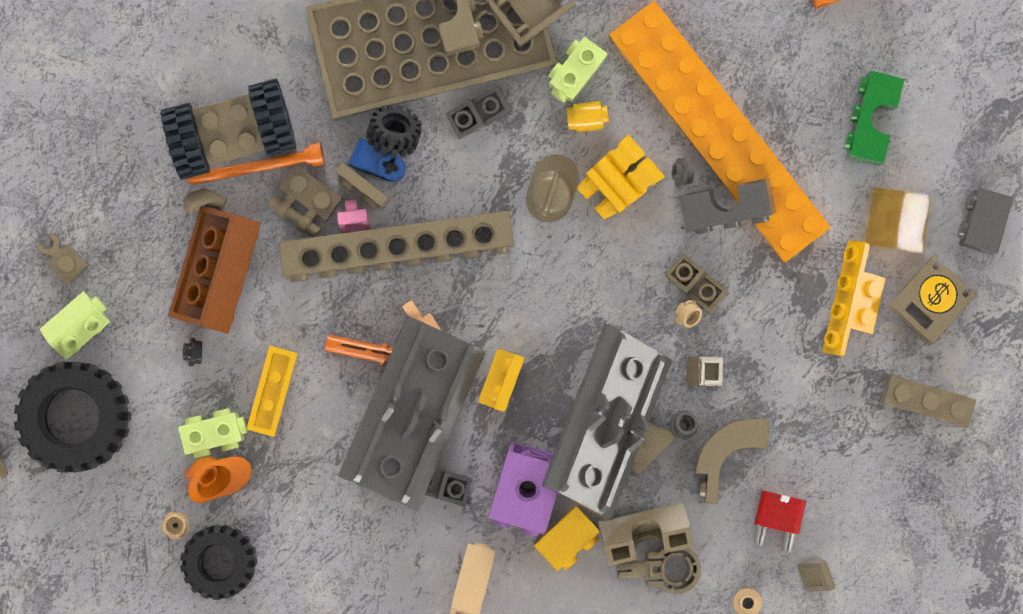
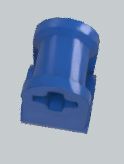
M360 138L348 163L349 166L364 173L375 175L388 182H398L405 176L406 166L399 156L391 158V153H387L386 156L381 155V149L376 152L373 149L374 145L370 146L367 140ZM396 161L395 165L399 168L398 171H392L388 175L389 171L385 166L387 164L392 165Z

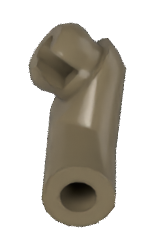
M202 188L185 196L183 208L187 213L194 214L199 207L207 204L222 211L227 198L209 189Z

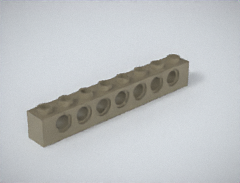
M510 211L283 241L279 242L283 277H291V282H301L309 280L308 275L320 274V278L336 277L337 271L348 270L349 275L365 273V267L377 266V271L394 269V263L406 262V267L423 265V259L434 258L435 263L452 261L451 255L463 254V259L476 258L481 256L480 251L492 250V255L509 253V247H514ZM487 228L491 231L492 238L488 243L483 244L476 240L475 234L478 229ZM451 232L462 234L463 243L459 247H451L447 244V236ZM431 236L434 239L435 244L430 251L419 249L418 241L421 237ZM399 239L406 244V249L401 255H393L390 252V244L394 240ZM371 243L376 246L377 253L374 258L365 259L362 257L361 249L365 244ZM339 247L346 248L348 251V258L343 263H336L333 260V252ZM310 251H315L319 255V262L314 267H307L304 263V257Z

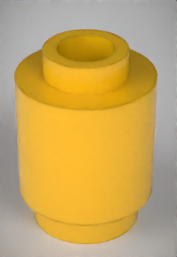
M601 101L576 103L573 104V107H567L569 130L585 132L604 129V123H609L607 106H602Z

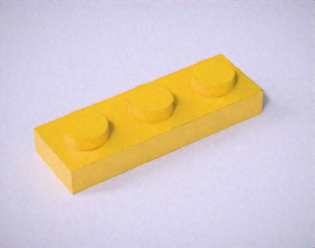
M269 345L246 430L272 437L276 436L298 353Z

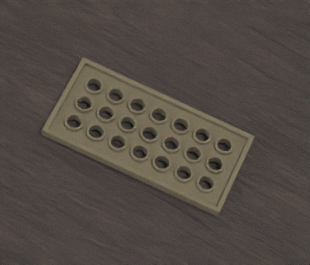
M332 0L306 7L333 120L377 110L381 106L397 105L554 67L557 61L549 29L547 27L530 40L531 46L527 51H518L514 47V38L486 1L479 3L474 0L476 10L471 12L474 22L480 21L485 15H490L496 20V25L491 30L482 29L484 38L479 39L480 47L470 50L475 55L474 61L470 65H463L458 61L459 53L446 56L438 24L454 18L457 8H447L444 0ZM422 1H428L433 5V11L428 16H421L416 11L417 5ZM509 3L500 8L506 17L507 13L512 9ZM393 8H401L405 12V18L399 23H394L388 18L389 12ZM368 14L375 16L377 19L376 26L371 30L364 29L360 24L362 17ZM339 21H344L349 25L348 33L342 37L336 36L333 33V26ZM521 21L517 24H511L517 30V28H519L524 23ZM428 29H435L440 34L439 40L434 44H428L423 39L424 32ZM402 35L408 36L412 40L411 47L406 51H401L395 46L396 39ZM374 42H378L384 47L383 54L377 58H373L367 53L368 46ZM491 43L501 45L503 49L501 56L490 58L486 54L487 46ZM345 49H351L356 54L354 62L348 65L343 64L339 59L340 53ZM440 56L446 60L447 66L443 71L435 72L431 69L430 62L434 57ZM413 63L419 68L418 75L415 78L408 79L403 76L402 69L406 64ZM380 70H386L391 76L389 83L384 86H380L374 81L375 74ZM358 77L362 80L363 85L358 92L347 90L346 83L349 78Z

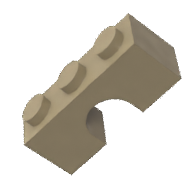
M452 0L457 6L456 15L450 21L438 24L446 56L480 47L479 39L484 38L480 21L474 22L471 12L476 10L474 0Z
M887 375L879 403L968 428L976 399L898 376Z
M683 502L598 522L608 566L637 560L635 552L637 545L649 539L661 542L665 553L694 547L691 527Z

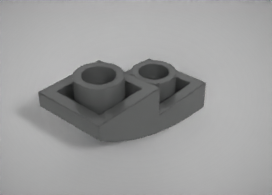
M496 86L477 98L469 100L446 113V116L456 135L461 139L513 112L500 86Z
M436 468L425 495L465 507L472 478Z

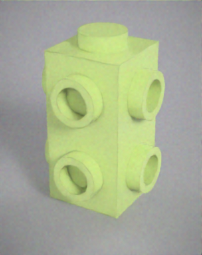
M585 36L580 42L575 40L566 51V54L569 56L563 65L558 62L548 75L552 79L549 82V87L552 88L550 93L563 103L566 100L573 103L607 58V53Z
M83 291L42 326L40 331L48 344L67 360L110 323L104 313L107 308L98 297L95 296L91 299Z
M227 408L212 412L214 418L202 420L201 415L184 419L185 425L179 426L178 429L185 455L193 453V457L196 459L211 455L210 449L221 446L222 452L239 448L238 442L245 440L243 434L248 433L244 417H239L238 412L230 413V409Z

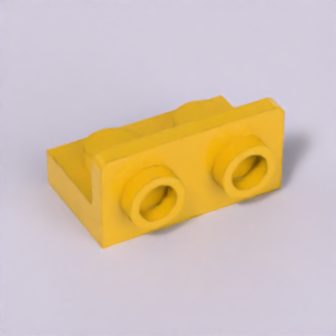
M497 349L480 394L479 403L505 412L525 357Z

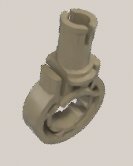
M662 546L656 552L645 553L647 558L660 559H645L617 564L619 569H628L617 570L618 579H660L645 580L647 587L658 586L668 593L682 594L691 590L697 584L701 574V564L696 553L690 548L681 550L686 551L690 555L691 561L680 552L672 551L665 554L664 546ZM683 555V559L687 562V573L683 577V580L687 582L685 585L678 580L676 582L669 581L664 574V566L672 556L681 557ZM652 567H657V571H653ZM665 582L669 584L668 587L664 586Z

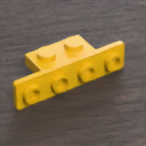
M850 240L847 243L840 277L837 281L834 303L831 307L827 333L824 337L822 350L824 353L844 356L851 329L873 334L886 278L864 272L870 248L869 243Z

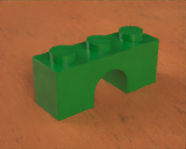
M870 71L866 77H861L857 91L858 94H862L859 105H854L850 121L855 122L852 133H847L843 149L848 150L846 158L878 166L884 163L891 135L877 131L872 124L871 117L873 111L877 108L895 110L898 107L905 79L875 71Z

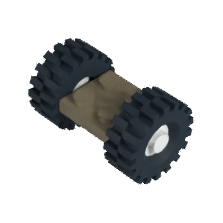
M277 78L248 86L249 93L196 108H193L191 103L188 102L160 111L169 153L176 168V173L181 180L209 173L210 165L261 151H266L267 155L271 156L297 148L288 109Z

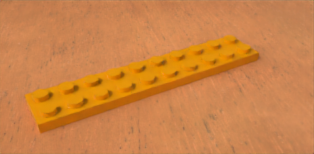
M655 0L609 34L608 37L737 203L739 201L737 188L739 184L770 178L776 213L769 216L770 221L754 225L783 263H786L831 228Z

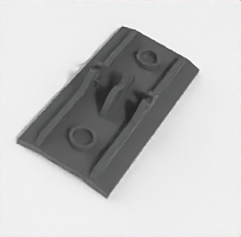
M407 316L338 477L418 511L486 351Z
M604 324L542 486L596 512V514L607 520H611L638 448L645 442L643 435L645 431H649L648 422L672 360L626 332L610 324Z

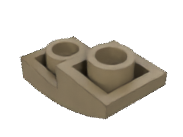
M684 253L665 274L673 284L692 300L696 301L710 315L729 294L728 290L710 277L705 270Z

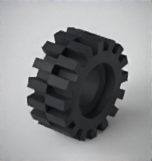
M388 105L387 109L381 106L379 110L373 112L367 130V139H369L368 143L370 146L374 145L373 149L376 152L381 149V155L386 156L387 153H391V158H396L397 154H399L402 158L406 156V153L411 155L413 150H416L422 131L421 120L417 121L418 116L416 114L411 115L410 109L407 108L406 111H403V106L398 105L397 109H393V105ZM387 129L397 130V131H399L400 133H394V132H391V131H389V130H387Z

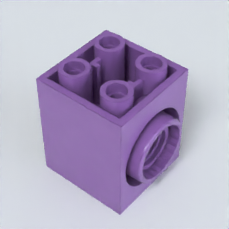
M510 441L488 518L494 519V524L505 528H510V525L522 528L521 532L531 536H538L539 533L545 535L557 493L543 487L542 483L554 454ZM531 481L535 484V487L525 488L521 483Z

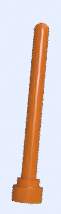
M320 142L309 144L308 148H304L302 152L211 169L209 173L187 178L189 184L195 185L301 163L312 164L313 167L325 165L324 153Z

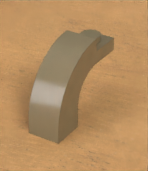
M741 419L730 422L716 430L705 441L698 453L694 467V473L705 474V480L700 479L699 497H704V503L718 504L720 469L724 460L732 452L742 448L768 449V419Z

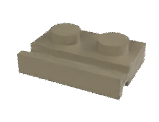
M343 162L335 170L336 174L341 177L338 182L350 192L356 188L363 194L361 200L374 210L377 206L384 209L389 203L390 199Z

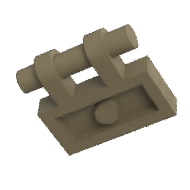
M295 164L279 186V189L288 194L286 198L282 201L273 195L267 205L276 210L275 214L279 217H286L296 224V229L302 233L306 231L311 236L316 237L321 228L313 223L315 217L318 215L327 222L343 197ZM296 200L309 209L304 216L292 208Z

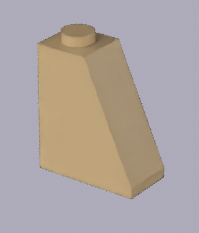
M468 543L449 614H480L496 553L489 546L482 543H475L474 545Z

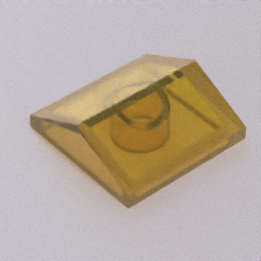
M873 188L865 242L869 243L870 246L922 254L931 197L901 190Z

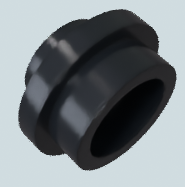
M190 338L189 343L183 344V360L188 361L189 367H193L194 364H201L202 341H195V338Z

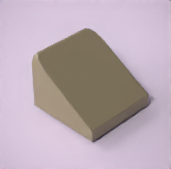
M723 357L687 358L688 386H722Z

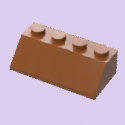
M204 206L200 207L169 310V317L229 334L237 303L242 293L247 269L250 266L255 242L258 239L261 222L233 213Z

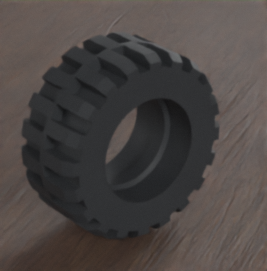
M60 362L41 369L38 375H33L27 381V387L21 389L18 395L21 398L19 405H15L14 414H17V422H14L15 431L20 433L21 438L18 440L21 446L28 449L29 452L27 454L33 460H38L41 462V466L47 469H55L57 472L76 473L97 468V466L112 459L111 456L115 452H119L123 446L122 441L128 436L130 430L127 426L128 421H131V412H128V397L123 394L121 384L111 377L112 374L90 363ZM71 389L80 390L90 395L96 402L99 410V423L96 432L87 441L76 445L66 444L56 439L51 433L47 422V412L53 398L59 393Z

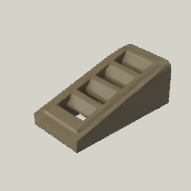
M816 557L798 564L797 567L807 591H831L835 589V584L826 561Z

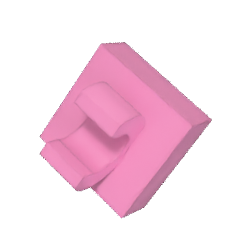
M356 199L345 201L346 212L337 213L341 234L370 230L366 209L359 210Z

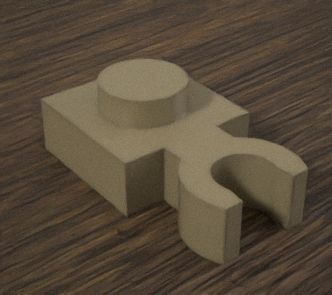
M49 233L48 236L53 240V246L50 249H46L44 245L39 243L37 248L41 253L53 257L47 264L66 285H69L90 265L70 244H67L62 249L59 237Z

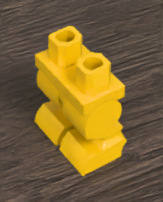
M629 134L618 144L615 150L609 151L595 166L586 172L587 177L577 187V190L586 200L598 190L605 197V200L594 208L603 220L608 219L617 212L618 214L623 212L644 195L649 186L656 185L665 178L649 157L637 165L633 172L625 175L631 164H636L646 155Z

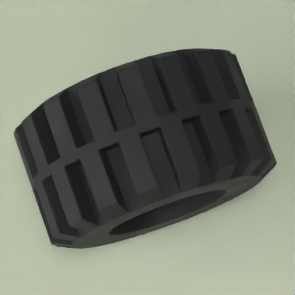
M214 525L197 532L185 544V550L181 553L180 560H182V565L180 569L181 572H184L185 578L183 579L185 583L191 585V590L194 593L198 592L201 594V597L206 599L208 597L213 598V600L227 599L238 594L250 583L251 578L255 574L254 569L257 565V558H255L254 554L256 550L250 544L251 540L248 536L245 537L241 530L233 529L228 525ZM223 545L233 553L235 569L229 577L215 579L205 571L203 555L211 546Z

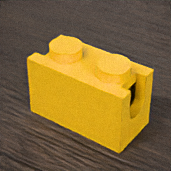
M575 505L533 545L557 572L561 568L566 571L578 560L575 555L582 548L588 551L599 541L597 535L600 533V530Z

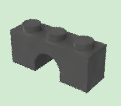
M770 178L739 184L737 186L739 201L737 206L732 209L723 208L716 202L713 189L682 195L680 198L687 231L695 229L696 234L713 231L712 226L723 224L724 229L739 227L741 226L740 221L752 219V224L770 221L769 216L776 213Z

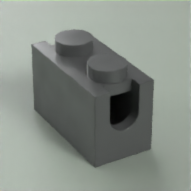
M983 188L974 190V194L970 193L965 205V210H969L967 219L961 222L957 237L961 238L959 245L991 255L997 254L1014 197Z

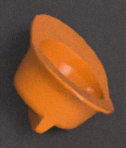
M213 456L200 457L184 472L185 478L189 483V498L194 502L204 503L233 494L247 484L251 478L252 469L250 463L245 458L238 456L218 459Z

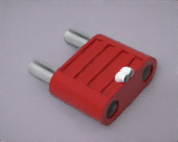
M762 490L754 522L757 525L753 544L763 546L767 527L785 531L781 550L786 552L787 549V553H791L795 534L799 535L807 501Z

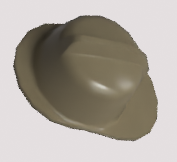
M553 154L546 156L538 162L526 197L528 210L536 219L551 223L560 220L568 213L579 180L577 167L571 159L564 155Z

